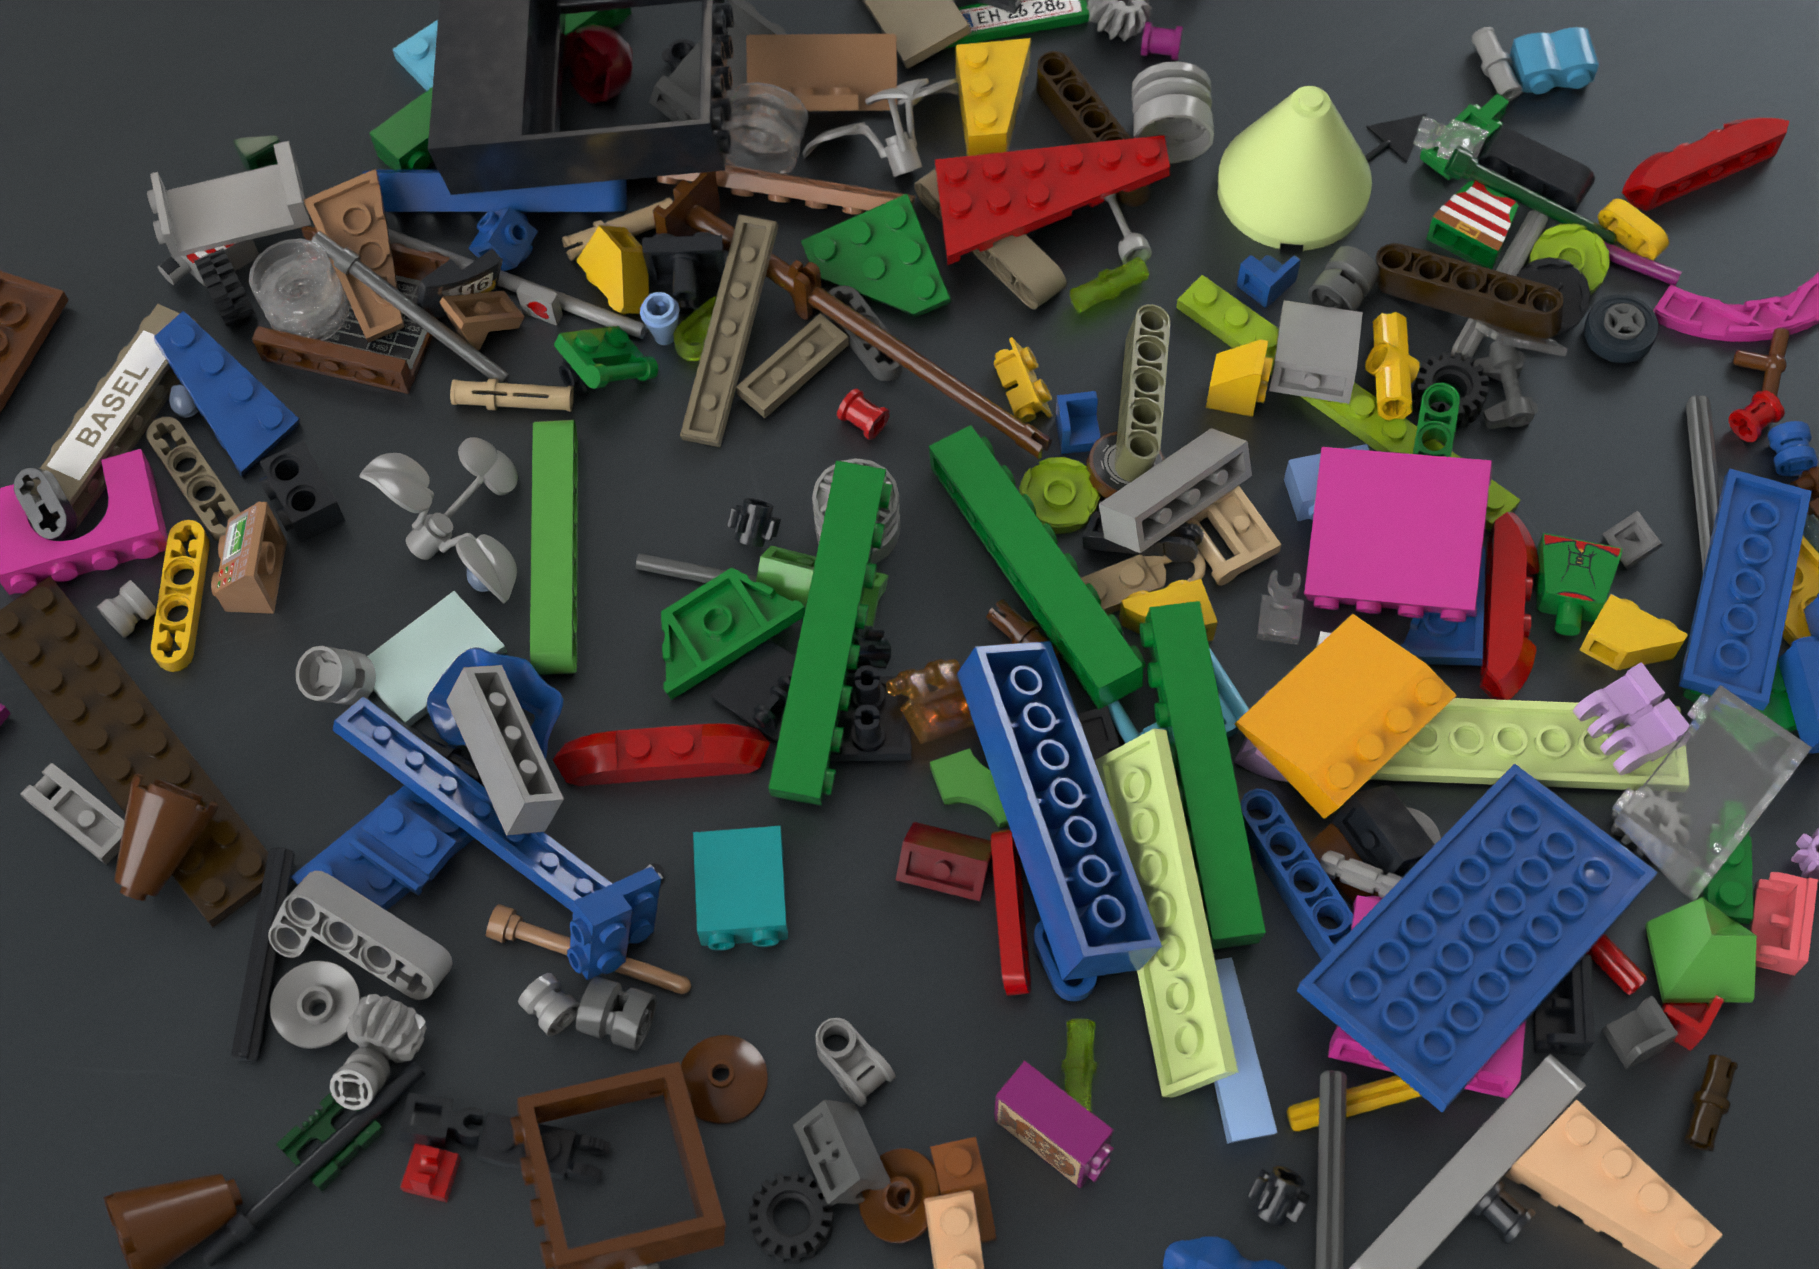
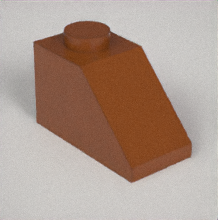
M976 1137L931 1146V1162L936 1170L941 1195L970 1190L974 1195L980 1243L996 1240L987 1182Z

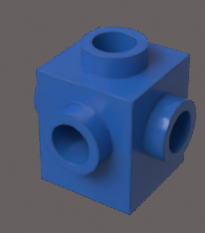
M510 206L496 212L489 211L479 221L477 225L479 232L468 249L478 258L493 249L503 260L501 270L506 271L517 267L519 263L529 256L533 249L531 242L538 231L528 223L525 215L512 209Z

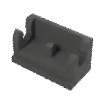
M823 1100L793 1124L828 1205L836 1203H861L865 1201L861 1191L866 1189L882 1190L891 1183L855 1104Z

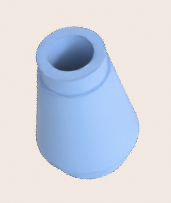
M655 292L650 294L641 305V319L658 344L669 345L677 337L679 305L674 298L666 293Z

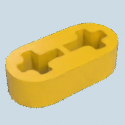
M1613 199L1598 213L1599 224L1613 231L1616 234V241L1632 253L1654 260L1669 246V239L1665 231L1623 199Z

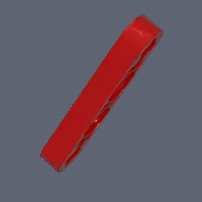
M1010 829L994 831L991 833V850L1003 984L1007 996L1031 993V973L1020 856Z

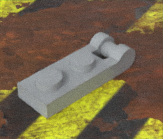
M50 763L42 771L44 776L34 786L28 785L20 795L35 809L43 813L107 865L120 850L124 820L60 768ZM57 787L60 788L50 800L47 798Z

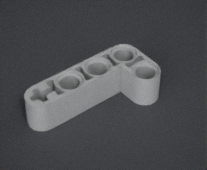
M322 871L310 872L284 900L268 934L269 942L273 949L285 957L292 958L299 956L316 938L403 994L417 1000L429 998L449 973L453 964L451 955L442 945Z

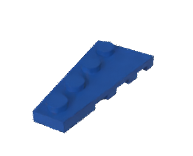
M184 311L154 336L156 345L181 384L189 392L201 415L209 423L223 449L225 448L241 477L300 424V419Z

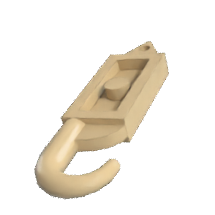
M1198 550L1197 557L1194 561H1191L1195 566V572L1187 580L1188 582L1202 579L1205 575V559ZM1139 554L1084 576L1081 579L1085 585L1088 583L1093 585L1100 597V606L1109 615L1119 611L1121 601L1134 592L1141 590L1153 592L1164 589L1166 583L1164 565L1172 561L1165 555L1163 557L1142 556Z

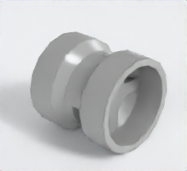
M131 580L120 587L117 597L105 599L97 606L103 617L123 638H126L135 630V624L140 619L148 620L156 613V608Z
M546 973L535 979L523 991L518 1001L527 1014H536L539 1019L538 1025L547 1036L556 1035L570 1025L577 1017L580 1003L572 995H565L561 992V983L552 973Z
M359 1048L354 1051L330 1081V1090L333 1098L337 1103L351 1110H359L368 1106L377 1094V1091L381 1090L390 1077L391 1069L387 1059L383 1054L371 1048Z

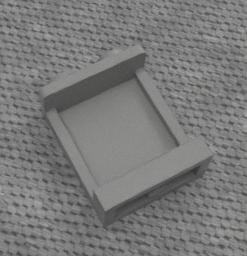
M1284 300L1278 327L1279 332L1269 391L1349 404L1357 370L1363 312Z

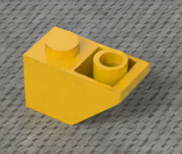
M599 225L576 262L586 272L588 281L598 287L607 297L608 304L612 309L621 314H640L641 305L645 298L649 296L648 271L643 256V247L625 227Z
M1260 339L1216 354L1206 408L1253 417L1256 402L1264 403L1273 358L1265 357L1268 341Z
M1201 579L1190 582L1178 580L1172 582L1164 589L1153 592L1146 590L1137 591L1121 601L1119 614L1121 626L1140 634V623L1145 622L1149 607L1200 601L1208 641L1214 640L1218 623Z
M1611 594L1588 632L1580 651L1615 670L1632 668L1641 662L1643 665L1674 659L1688 634L1679 630L1671 621L1658 619L1641 610L1636 603L1628 599H1620Z

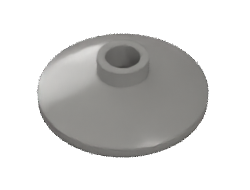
M311 961L301 964L285 974L274 989L270 1002V1014L273 1025L278 1033L293 1045L302 1048H320L330 1045L347 1033L346 1027L350 1021L348 1018L354 1006H357L360 1001L359 988L351 974L335 963ZM319 1003L326 1004V1010L318 1016L312 1015V1009L315 1005Z

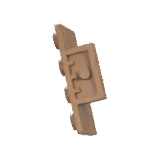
M895 34L748 35L746 37L747 108L749 111H890L888 99L880 100L871 105H867L865 100L882 90L897 87V37Z

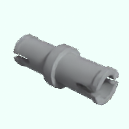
M1492 27L1479 29L1472 35L1471 41L1483 62L1481 65L1482 71L1485 76L1490 77L1497 93L1511 101L1522 93V87L1519 85L1510 67L1512 64L1510 55L1507 52H1503Z

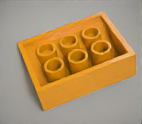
M1352 614L1239 718L1234 725L1325 819L1340 808L1457 695L1425 662Z

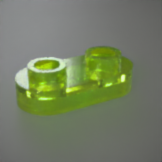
M717 296L709 299L676 327L673 334L676 352L683 359L689 361L700 360ZM692 342H699V343H700V344L695 345V346H689V344L692 343Z

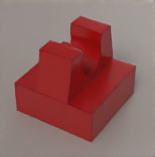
M414 1144L400 1188L404 1192L447 1202L461 1161L460 1155L421 1144Z

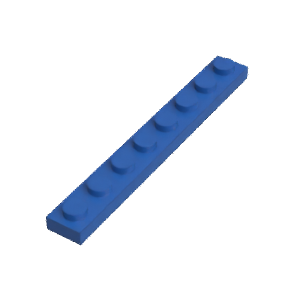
M364 696L335 719L333 725L335 733L573 912L575 900L612 884L544 832L506 836L485 787Z

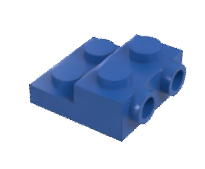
M652 866L574 901L573 919L570 922V948L567 950V956L576 973H582L589 980L602 973L609 974L614 972L626 962L628 944L639 943L645 940L651 933H654L661 878Z

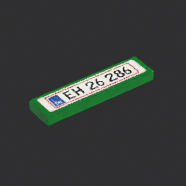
M1021 0V6L1015 14L983 3L958 7L968 22L971 33L946 48L1087 23L1090 17L1086 0Z

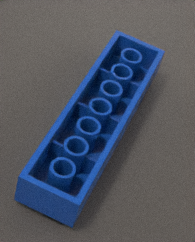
M1051 641L976 646L957 675L1062 981L1140 970L1162 945Z

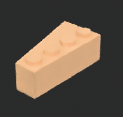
M1577 1099L1515 1162L1505 1175V1177L1519 1185L1523 1183L1541 1194L1540 1198L1556 1207L1560 1205L1584 1220V1224L1597 1232L1603 1231L1622 1242L1623 1247L1660 1269H1691L1723 1235Z

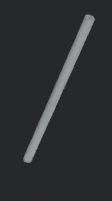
M388 228L390 244L399 243L414 250L441 253L446 257H450L461 270L475 261ZM500 270L497 284L500 287L516 292L522 281H527L557 292L562 310L608 327L619 326L627 334L640 339L646 334L647 326L642 322Z

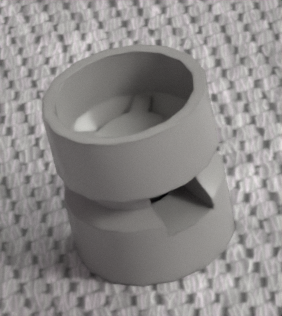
M315 646L302 655L296 668V683L299 690L306 698L314 701L353 705L363 696L367 699L373 691L376 682V673L372 661L365 654L352 650Z

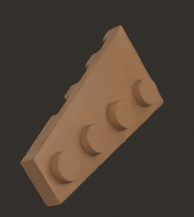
M376 169L303 200L317 232L321 231L342 248L349 247L361 256L360 261L398 289L379 176ZM333 266L368 342H372L405 327L401 311L352 274L345 275Z

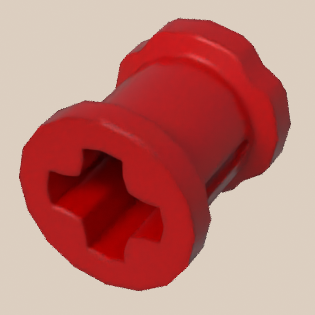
M855 388L841 402L837 411V418L844 422L848 420L864 431V437L872 440L884 429L890 417V410L886 407H877L863 397L864 394L861 390Z
M1767 390L1758 391L1753 395L1752 402L1744 409H1737L1730 414L1729 424L1733 432L1740 439L1746 442H1754L1760 438L1761 431L1766 426L1783 419L1785 409L1773 393Z

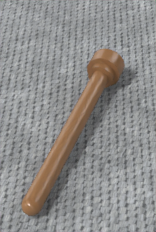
M501 904L494 908L486 930L487 938L505 943L507 940L514 942L518 938L567 955V950L570 948V937L523 922V917L517 915L515 909ZM626 957V962L614 971L679 994H685L691 988V982L687 977Z

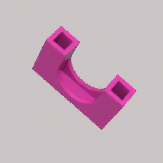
M141 449L101 460L109 497L106 514L98 526L91 532L74 540L54 541L39 536L15 495L14 484L0 488V583L9 595L26 593L49 576L55 582H66L81 574L95 570H109L117 566V564L138 558H151L159 552L166 551L168 536L154 473Z

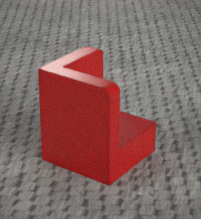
M1715 995L1708 1004L1663 1003L1661 1009L1678 1033L1673 1041L1691 1051L1706 1035L1724 999Z

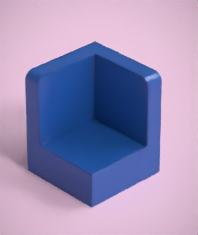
M1250 255L1240 264L1237 287L1264 308H1267L1297 281L1301 260L1294 255L1282 265L1270 255H1266L1261 261Z
M1096 391L1057 395L1055 422L1061 454L1091 451L1095 441L1101 438L1097 420L1098 397Z

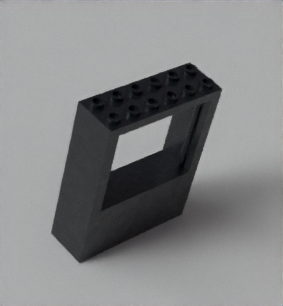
M440 0L428 151L450 194L457 195L724 171L726 154H731L732 152L731 135L729 130H726V122H732L730 98H727V90L733 89L732 71L730 66H727V59H733V42L731 35H728V28L734 27L732 5L728 4V0ZM702 1L699 119L560 132L566 14Z

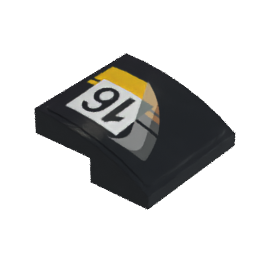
M493 249L463 270L450 259L420 281L417 304L437 318L447 316L440 304L443 296L496 291L503 260Z

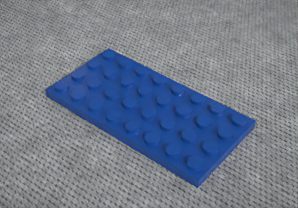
M1514 763L1299 983L1296 991L1443 1113L1647 888L1658 872Z

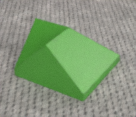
M1703 897L1647 921L1645 929L1663 1003H1709L1715 995L1724 999L1723 1003L1753 1002L1755 998L1756 934L1735 922Z

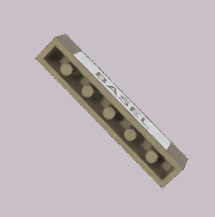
M157 304L151 314L142 320L139 331L128 346H125L120 351L116 363L108 374L99 380L93 395L85 406L76 412L73 423L63 437L53 444L50 455L40 467V469L51 472L57 479L77 517L76 528L79 527L107 487L101 460L131 452L170 397L171 387L180 383V380L154 340V336L180 313L160 304ZM34 479L35 487L31 490V493L39 495L37 486L41 484V481ZM52 514L55 519L60 518L59 514Z

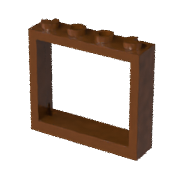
M680 1062L517 1098L518 1116L510 1117L513 1128L514 1142L516 1145L524 1143L527 1157L520 1158L525 1186L533 1184L537 1197L530 1200L533 1223L535 1228L543 1226L547 1241L540 1242V1251L545 1269H630L724 1246L726 1224ZM663 1095L697 1218L568 1249L538 1124Z

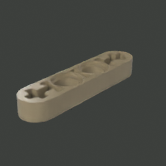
M172 417L156 419L149 425L146 434L151 447L207 531L219 542L220 537L226 535L227 527H223L214 512L221 509L229 520L241 513L239 508L181 423ZM169 433L177 447L171 450L161 436ZM182 459H196V465L192 470L182 473L176 471V466ZM205 486L216 488L214 496L209 500L199 501L195 499V495L200 488Z

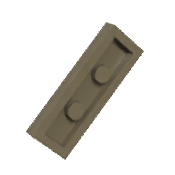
M820 313L736 386L737 395L761 416L766 418L849 345L848 336Z

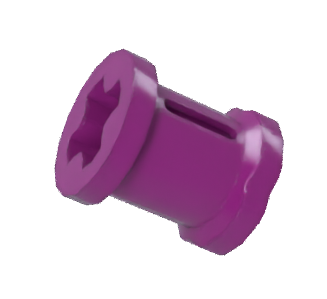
M1146 22L1141 56L1156 53L1170 55L1172 60H1178L1183 26L1167 29L1153 27L1151 22Z

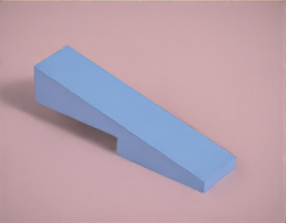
M1232 957L1215 960L1238 1073L1214 1082L1226 1141L1228 1144L1271 1136L1277 1133L1233 960Z

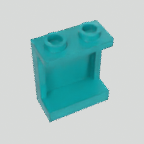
M770 826L693 832L697 933L701 946H708L712 950H727L733 948L738 943L752 942L753 945L758 947H769L778 944L779 940H787L788 927L783 868L784 851L781 827Z

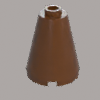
M134 774L130 785L114 881L122 885L119 891L121 894L136 900L145 901L147 895L157 896L214 817L219 805L211 801L208 808L199 805L203 796L155 779L154 783H150L149 786L141 784L145 775Z
M221 1173L114 1192L104 1197L109 1218L117 1233L118 1242L129 1269L165 1268L226 1225L237 1214L236 1207L243 1204L235 1180L232 1178L225 1181Z

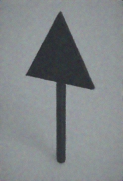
M1427 113L1367 126L1371 132L1383 141L1365 155L1367 162H1370L1388 147L1407 162L1427 117Z

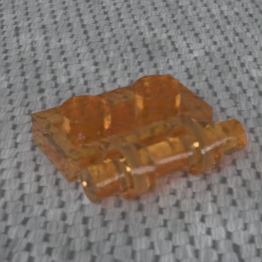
M937 659L927 663L924 669L915 670L910 668L901 671L896 678L890 679L886 683L887 691L891 696L899 694L909 696L910 699L900 709L920 744L974 726L961 684L955 677L960 670V664L956 659L948 661ZM926 685L937 686L938 690L930 692Z

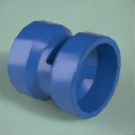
M1803 421L1782 423L1768 432L1769 445L1772 450L1776 451L1773 461L1776 472L1779 475L1798 476L1803 471L1818 464L1816 451L1809 445L1812 439L1809 425Z

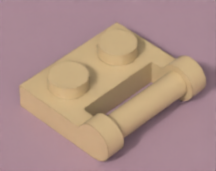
M1239 485L1186 521L1188 524H1191V522L1197 524L1203 529V540L1197 548H1199L1200 553L1212 568L1211 576L1220 586L1232 581L1239 573L1279 553L1282 544ZM1208 517L1235 555L1234 557L1226 561L1199 523L1201 520Z

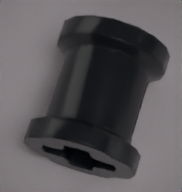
M1499 1180L1473 1209V1212L1476 1215L1483 1214L1504 1233L1503 1239L1509 1244L1536 1212L1532 1208L1525 1209L1504 1190L1505 1184Z

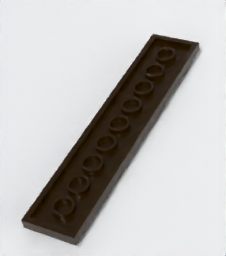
M49 576L37 584V586H34L0 610V651L125 814L134 774L145 775L141 784L149 786L150 783H154L155 779L203 796L199 805L208 808L211 801L219 805L214 817L172 874L212 928L261 893L268 851L52 577Z

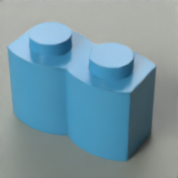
M1582 27L1566 28L1552 34L1531 33L1514 39L1510 51L1513 70L1524 93L1543 94L1556 86L1573 89L1582 88L1594 81L1599 66L1588 29Z

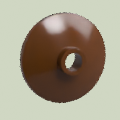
M718 1035L702 1040L689 1050L680 1065L694 1115L709 1123L730 1124L744 1119L760 1105L766 1093L768 1074L763 1057L752 1044L736 1036ZM725 1068L729 1070V1077L725 1081H716L713 1078V1074L717 1069Z
M898 1148L887 1151L879 1156L891 1183L882 1190L866 1189L861 1191L865 1201L859 1203V1208L865 1225L875 1236L892 1243H905L918 1238L928 1229L925 1198L941 1196L936 1170L932 1162L917 1151ZM910 1190V1199L906 1205L904 1198L906 1193Z

